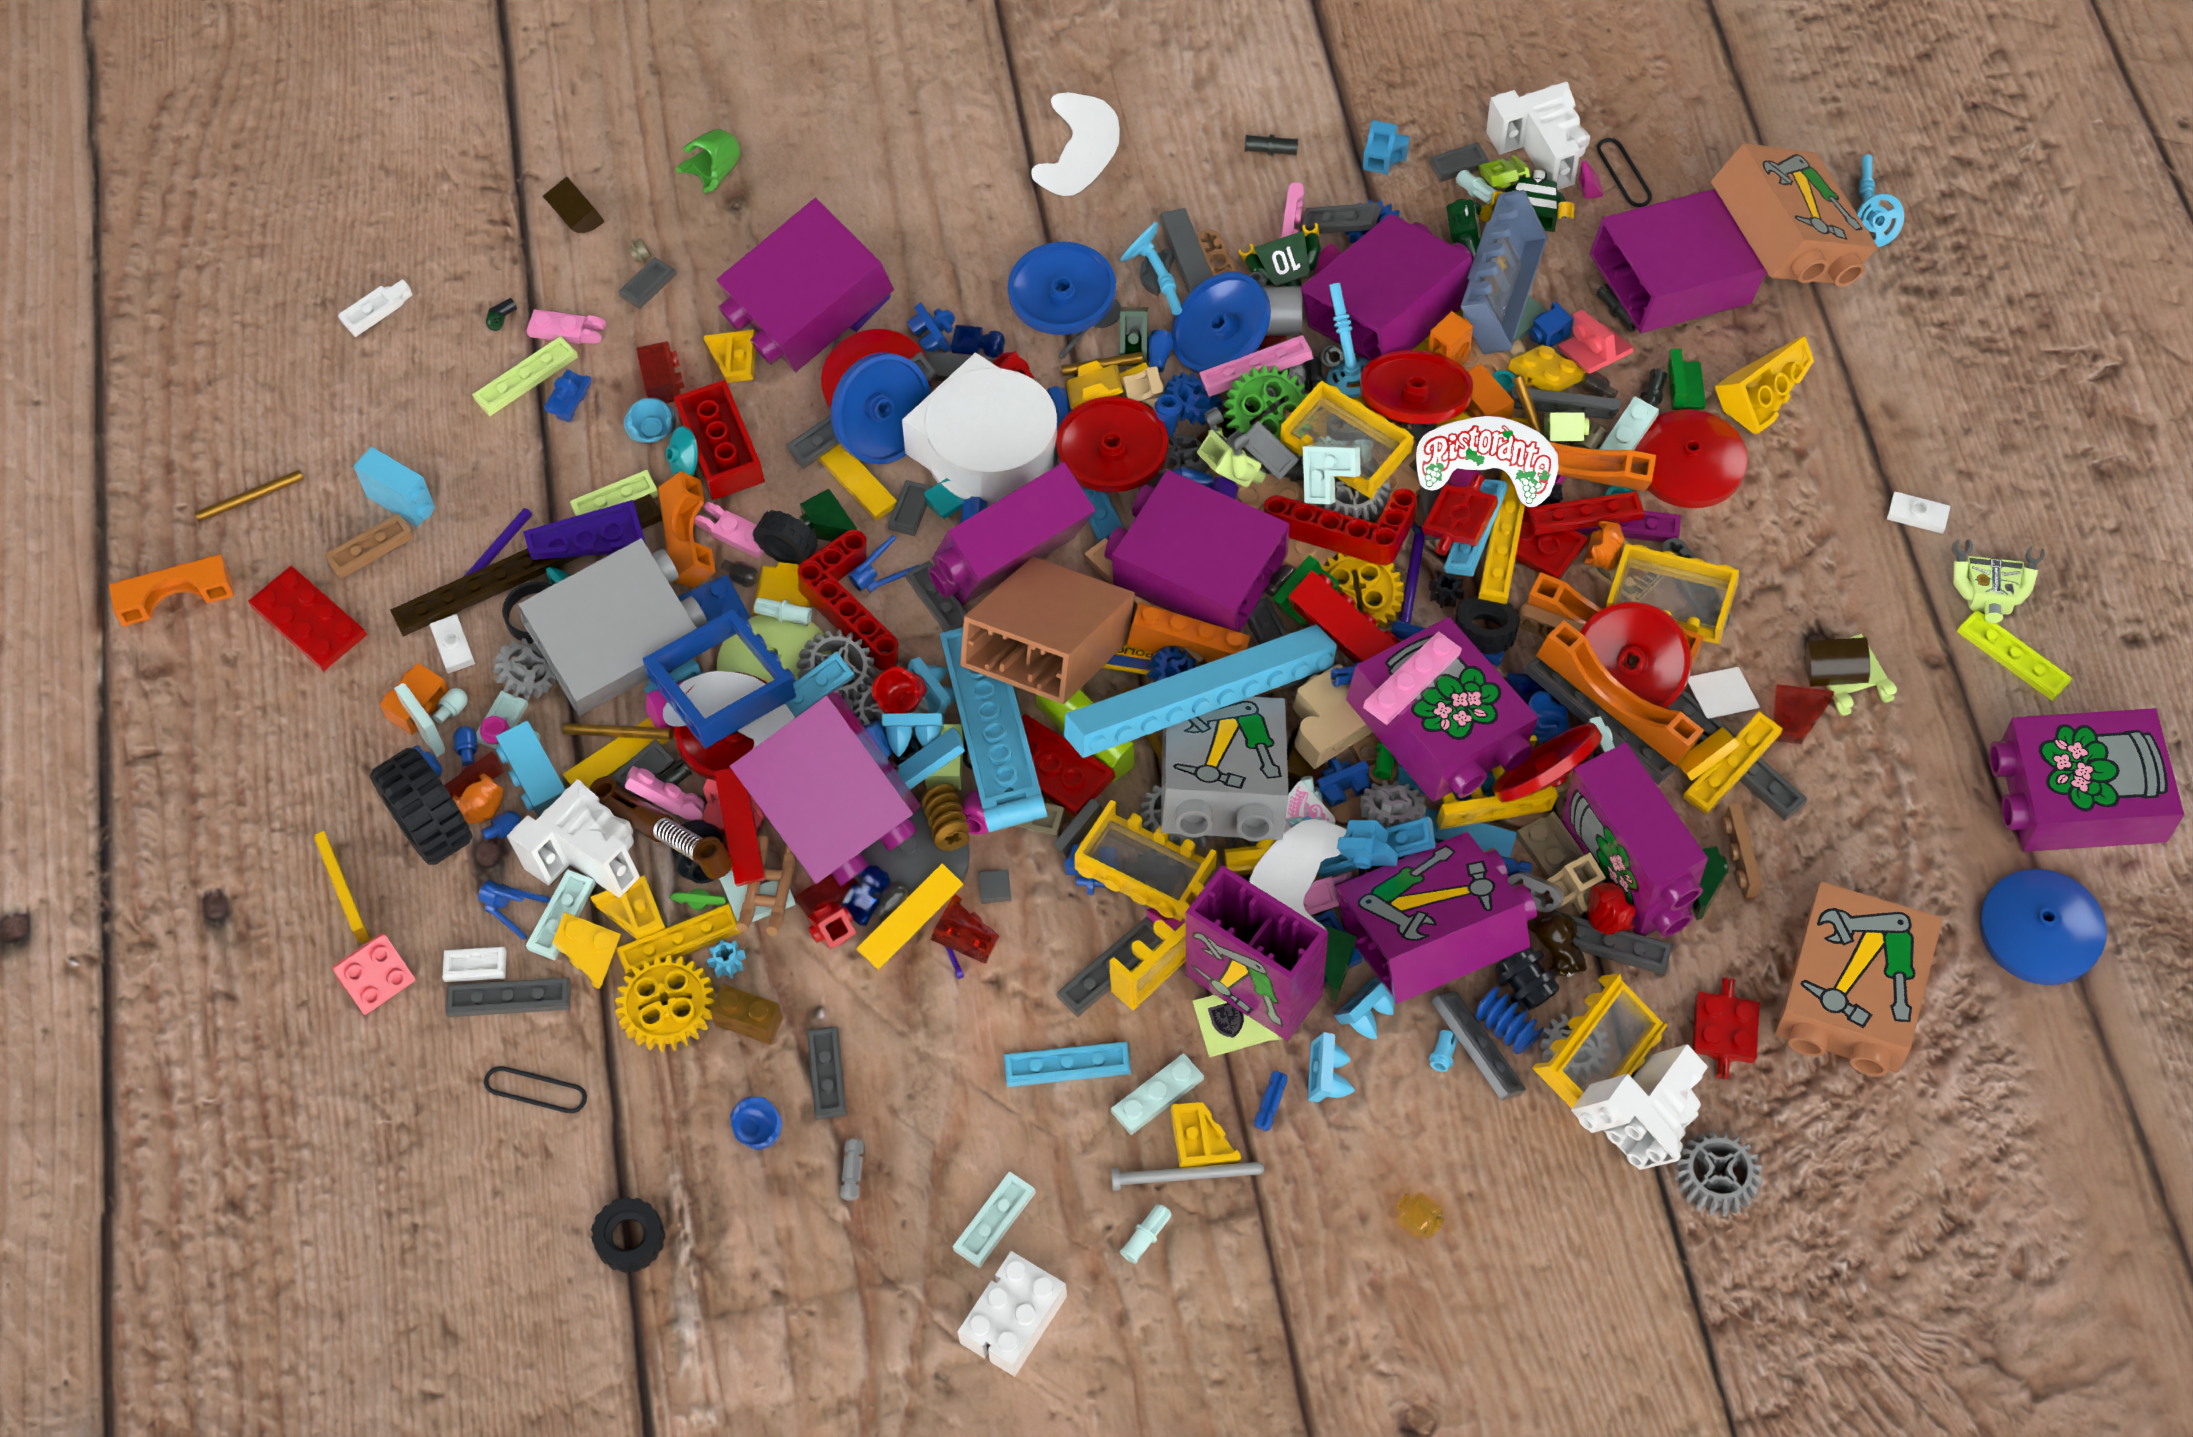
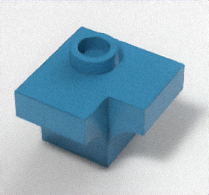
M1372 120L1364 151L1363 170L1388 175L1393 164L1400 161L1406 162L1410 136L1397 134L1398 125Z
M1348 820L1346 834L1344 837H1339L1337 849L1354 867L1370 869L1371 866H1397L1398 854L1386 843L1388 831L1377 820Z

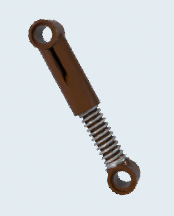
M604 776L591 784L589 790L599 798L600 804L611 810L614 816L629 821L633 829L651 840L663 842L689 857L701 867L708 878L719 879L731 870L733 865L732 858L718 838L713 836L701 838L674 822L669 814L620 787L613 777Z

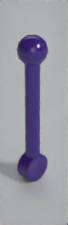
M938 924L935 929L936 933L941 935L957 978H963L962 969L946 934L947 927L945 924Z

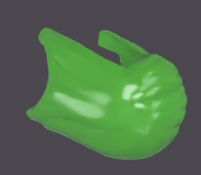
M714 129L704 133L685 145L683 150L686 153H690L696 147L705 150L676 167V172L679 174L690 173L700 177L704 186L703 193L705 194L713 192L735 167L740 157L741 150L738 140L734 135L722 129Z

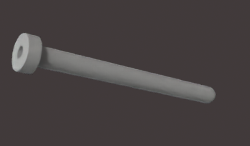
M1261 1162L1133 1172H1120L1119 1168H1111L1112 1190H1121V1185L1260 1175L1264 1172V1165Z

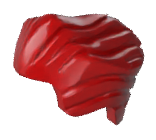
M898 666L884 671L872 684V696L885 714L913 713L927 692L925 682L920 675Z
M1614 882L1601 883L1592 887L1588 900V920L1594 930L1601 934L1610 935L1631 930L1635 927L1631 921L1636 913V908L1633 904L1626 902L1622 888Z

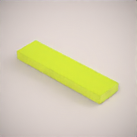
M1977 609L1957 631L1961 636L2052 702L2073 679L1997 623L1987 622L1985 615Z

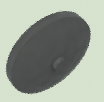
M917 800L921 807L909 817L917 828L913 835L889 852L880 839L860 852L869 866L854 877L857 885L873 902L894 911L942 863L962 883L969 869V842L960 849L953 851L938 849L935 846L934 837L931 834L921 800Z

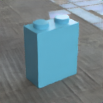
M372 446L353 466L365 495L370 500L394 514L399 513L404 520L416 527L431 516L435 505L423 476Z

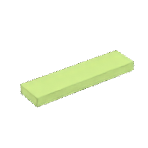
M560 336L472 394L473 398L491 416L577 359V352Z

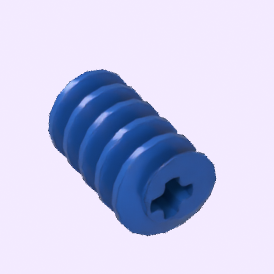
M1496 986L1478 1004L1476 1019L1479 1022L1486 1020L1485 1027L1488 1030L1495 1028V1036L1497 1038L1504 1037V1044L1507 1046L1514 1044V1053L1521 1054L1536 1042L1544 1027L1537 1031L1534 1030L1537 1020L1534 1018L1526 1023L1525 1018L1528 1012L1524 1010L1517 1015L1515 1012L1519 1004L1515 1002L1507 1006L1506 1003L1509 995L1505 994L1498 998L1497 995L1500 987Z

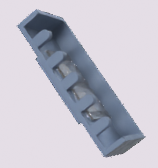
M1524 189L1499 194L1489 222H1486L1468 275L1469 283L1461 304L1462 316L1473 325L1472 334L1483 354L1511 350L1548 238Z

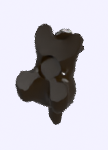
M1564 913L1552 914L1549 918L1541 919L1538 922L1527 921L1528 929L1536 934L1539 941L1553 956V964L1548 971L1555 969L1559 976L1571 977L1575 972L1587 970L1582 951L1573 943V938L1578 930L1576 922L1571 916Z

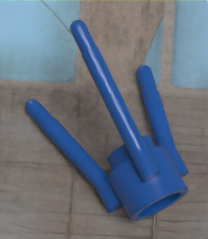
M892 535L862 564L858 565L847 575L858 591L862 592L867 588L871 593L882 585L905 577V573L920 565L905 569L878 581L874 580L877 577V573L871 564L895 541L896 537Z
M488 880L483 884L478 896L479 901L486 904V912L493 914L523 940L527 939V935L503 915L498 908H505L510 899L522 902L524 898L543 903H549L551 900L550 897L512 888L492 880Z

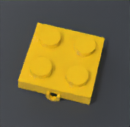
M1544 345L1511 359L1508 367L1510 371L1518 376L1523 375L1527 386L1534 385L1541 390L1560 392L1582 381L1585 375V371L1578 367L1574 361L1565 359L1557 354L1553 348Z

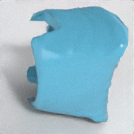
M643 398L634 403L624 418V429L629 438L636 442H658L671 434L676 427L675 412L671 406L657 398Z

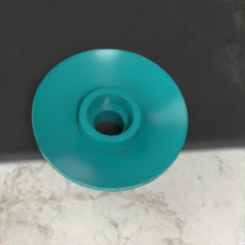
M681 426L676 428L670 438L669 446L666 448L665 456L673 476L679 471L693 476L696 470L698 459L697 443L693 432L688 427Z

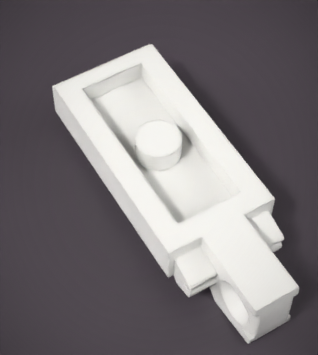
M403 279L392 287L387 286L384 288L381 285L341 312L338 317L352 335L357 337L401 307L413 294L409 285Z

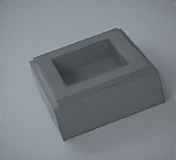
M1008 869L978 872L982 904L1012 901Z

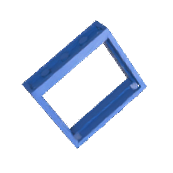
M734 609L642 659L650 681L705 749L796 698L793 686L796 680L792 672L788 668L783 669L777 654L774 651L769 652L762 636L759 633L755 635L752 632L749 621L744 616L740 618ZM737 634L774 680L711 716L704 718L668 672Z

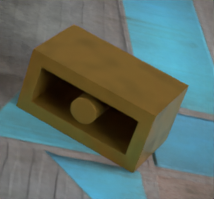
M722 984L710 1009L716 1026L769 1045L772 1044L783 1020L779 1003Z

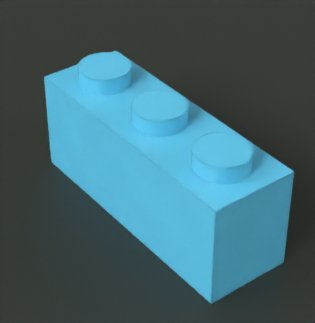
M527 720L497 735L499 747L495 748L502 764L509 763L512 770L508 771V775L515 788L521 785L524 794L520 795L526 809L528 811L533 809L539 818L543 811L549 808L562 795L565 788Z

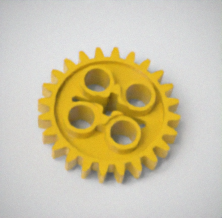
M1338 553L1337 561L1328 557V567L1321 565L1323 570L1337 580L1347 581L1345 584H1340L1335 591L1339 594L1342 592L1348 594L1355 601L1356 604L1354 606L1356 609V592L1351 572L1355 571L1357 573L1362 611H1367L1377 620L1376 626L1380 625L1386 629L1387 619L1390 621L1396 620L1395 612H1401L1400 602L1404 601V593H1402L1404 583L1399 582L1400 572L1393 573V563L1387 566L1378 565L1351 556L1344 557L1343 554ZM1373 576L1375 577V579L1372 581H1367L1364 579V577ZM1371 601H1376L1380 604L1377 606H1370L1367 603Z
M668 955L663 963H661L658 956H655L654 965L651 966L644 960V969L642 971L635 967L632 968L635 975L634 978L624 976L627 987H618L619 994L622 997L615 998L617 1007H620L615 1012L618 1019H621L619 1021L621 1028L626 1029L625 1032L629 1039L635 1036V1042L638 1046L646 1041V1046L650 1051L655 1044H658L661 1052H664L666 1044H670L675 1051L679 1041L686 1047L689 1046L687 1037L692 1036L698 1040L697 1029H708L704 1019L713 1020L709 1009H711L714 1003V999L711 998L716 995L714 988L710 987L712 985L710 978L705 977L703 968L696 970L694 961L689 962L685 966L682 956L679 957L676 963H673L671 955ZM677 983H685L680 989H672ZM654 990L651 995L642 996L645 991ZM682 1010L690 1011L684 1017L677 1016V1014ZM659 1017L656 1023H647L650 1018Z

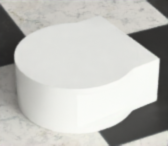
M976 352L902 419L905 454L929 469L937 483L946 478L951 480L942 483L943 486L964 500L971 496L980 497L987 501L988 506L1053 469L1057 464V413L1048 392L1032 378L1016 371L1000 369Z

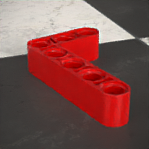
M1401 488L1395 490L1377 524L1278 495L1271 496L1265 500L1264 512L1290 523L1289 538L1378 565H1389L1396 559L1415 521L1417 496L1410 489Z
M849 530L799 565L798 590L837 630L841 629L845 637L852 633V641L856 642L862 639L860 647L862 649L869 648L870 651L866 657L874 658L873 665L879 670L886 671L891 667H895L898 663V640L838 582L850 571L862 564L867 557L866 536L861 531Z

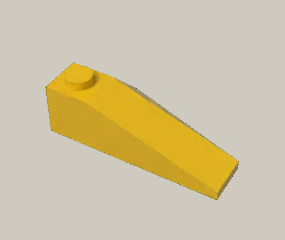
M1800 336L1732 373L1714 387L1723 411L1753 434L1760 433L1775 422L1779 416L1777 411L1782 403L1788 402L1791 397L1789 393L1793 386L1801 382L1814 362L1806 336Z

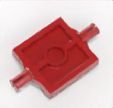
M1475 473L1468 486L1456 487L1444 484L1422 529L1425 535L1441 538L1438 546L1435 548L1438 554L1446 555L1453 542L1477 546L1499 503L1496 495L1483 493L1479 490L1485 480L1481 474Z
M1729 977L1722 978L1721 994L1716 995L1698 991L1695 997L1692 1050L1696 1054L1707 1055L1717 1060L1716 1077L1718 1079L1721 1077L1722 1079L1729 1078L1730 1062L1741 1061L1754 1064L1757 1059L1760 1002L1740 999L1734 996L1735 979L1731 978L1729 980Z

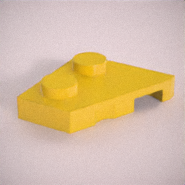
M754 329L704 335V341L727 383L754 380L756 349L750 342V339L756 335Z
M645 875L639 877L620 898L608 890L590 897L598 910L637 940L665 929Z
M564 912L552 943L561 953L569 957L570 962L578 970L581 969L592 980L591 984L595 988L600 989L621 934Z
M1203 1102L1172 1104L1170 1111L1180 1168L1236 1164L1240 1162V1153L1238 1150H1233L1225 1138L1226 1133L1219 1124L1213 1121L1212 1114Z

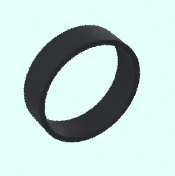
M540 581L528 582L516 587L506 597L502 608L503 618L508 631L517 640L521 641L522 638H526L527 643L532 644L534 642L528 632L520 631L509 623V614L512 607L523 597L539 593L551 587V584Z

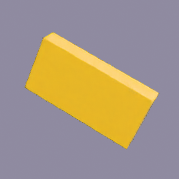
M1721 727L1690 750L1677 766L1692 781L1740 745L1724 727Z

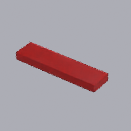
M1637 491L1528 507L1526 514L1535 536L1600 526L1599 521L1622 523L1642 520L1645 512Z
M731 768L714 771L729 855L733 861L732 871L735 885L739 887L765 881L766 875L750 793Z

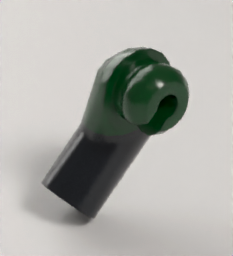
M512 298L488 310L486 325L490 330H500L504 324L505 316L517 310Z

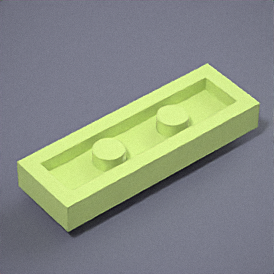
M645 470L571 500L570 504L575 516L630 500L635 501L648 494L654 499L659 497V494L648 470Z

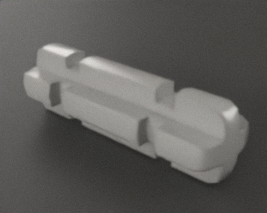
M851 1138L845 1143V1154L847 1157H844L842 1182L844 1185H841L840 1196L848 1201L858 1199L860 1186L857 1185V1182H861L863 1157L860 1154H863L864 1142L855 1138Z

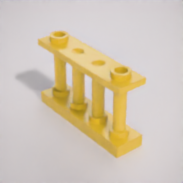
M1532 735L1529 741L1534 748L1537 742L1536 735ZM1501 765L1492 769L1495 781L1505 772ZM1480 786L1471 793L1472 800L1460 802L1455 799L1454 793L1451 792L1442 797L1444 804L1440 808L1436 822L1439 830L1551 811L1558 794L1556 788L1550 786L1521 799L1500 802L1496 795L1490 797L1484 795Z

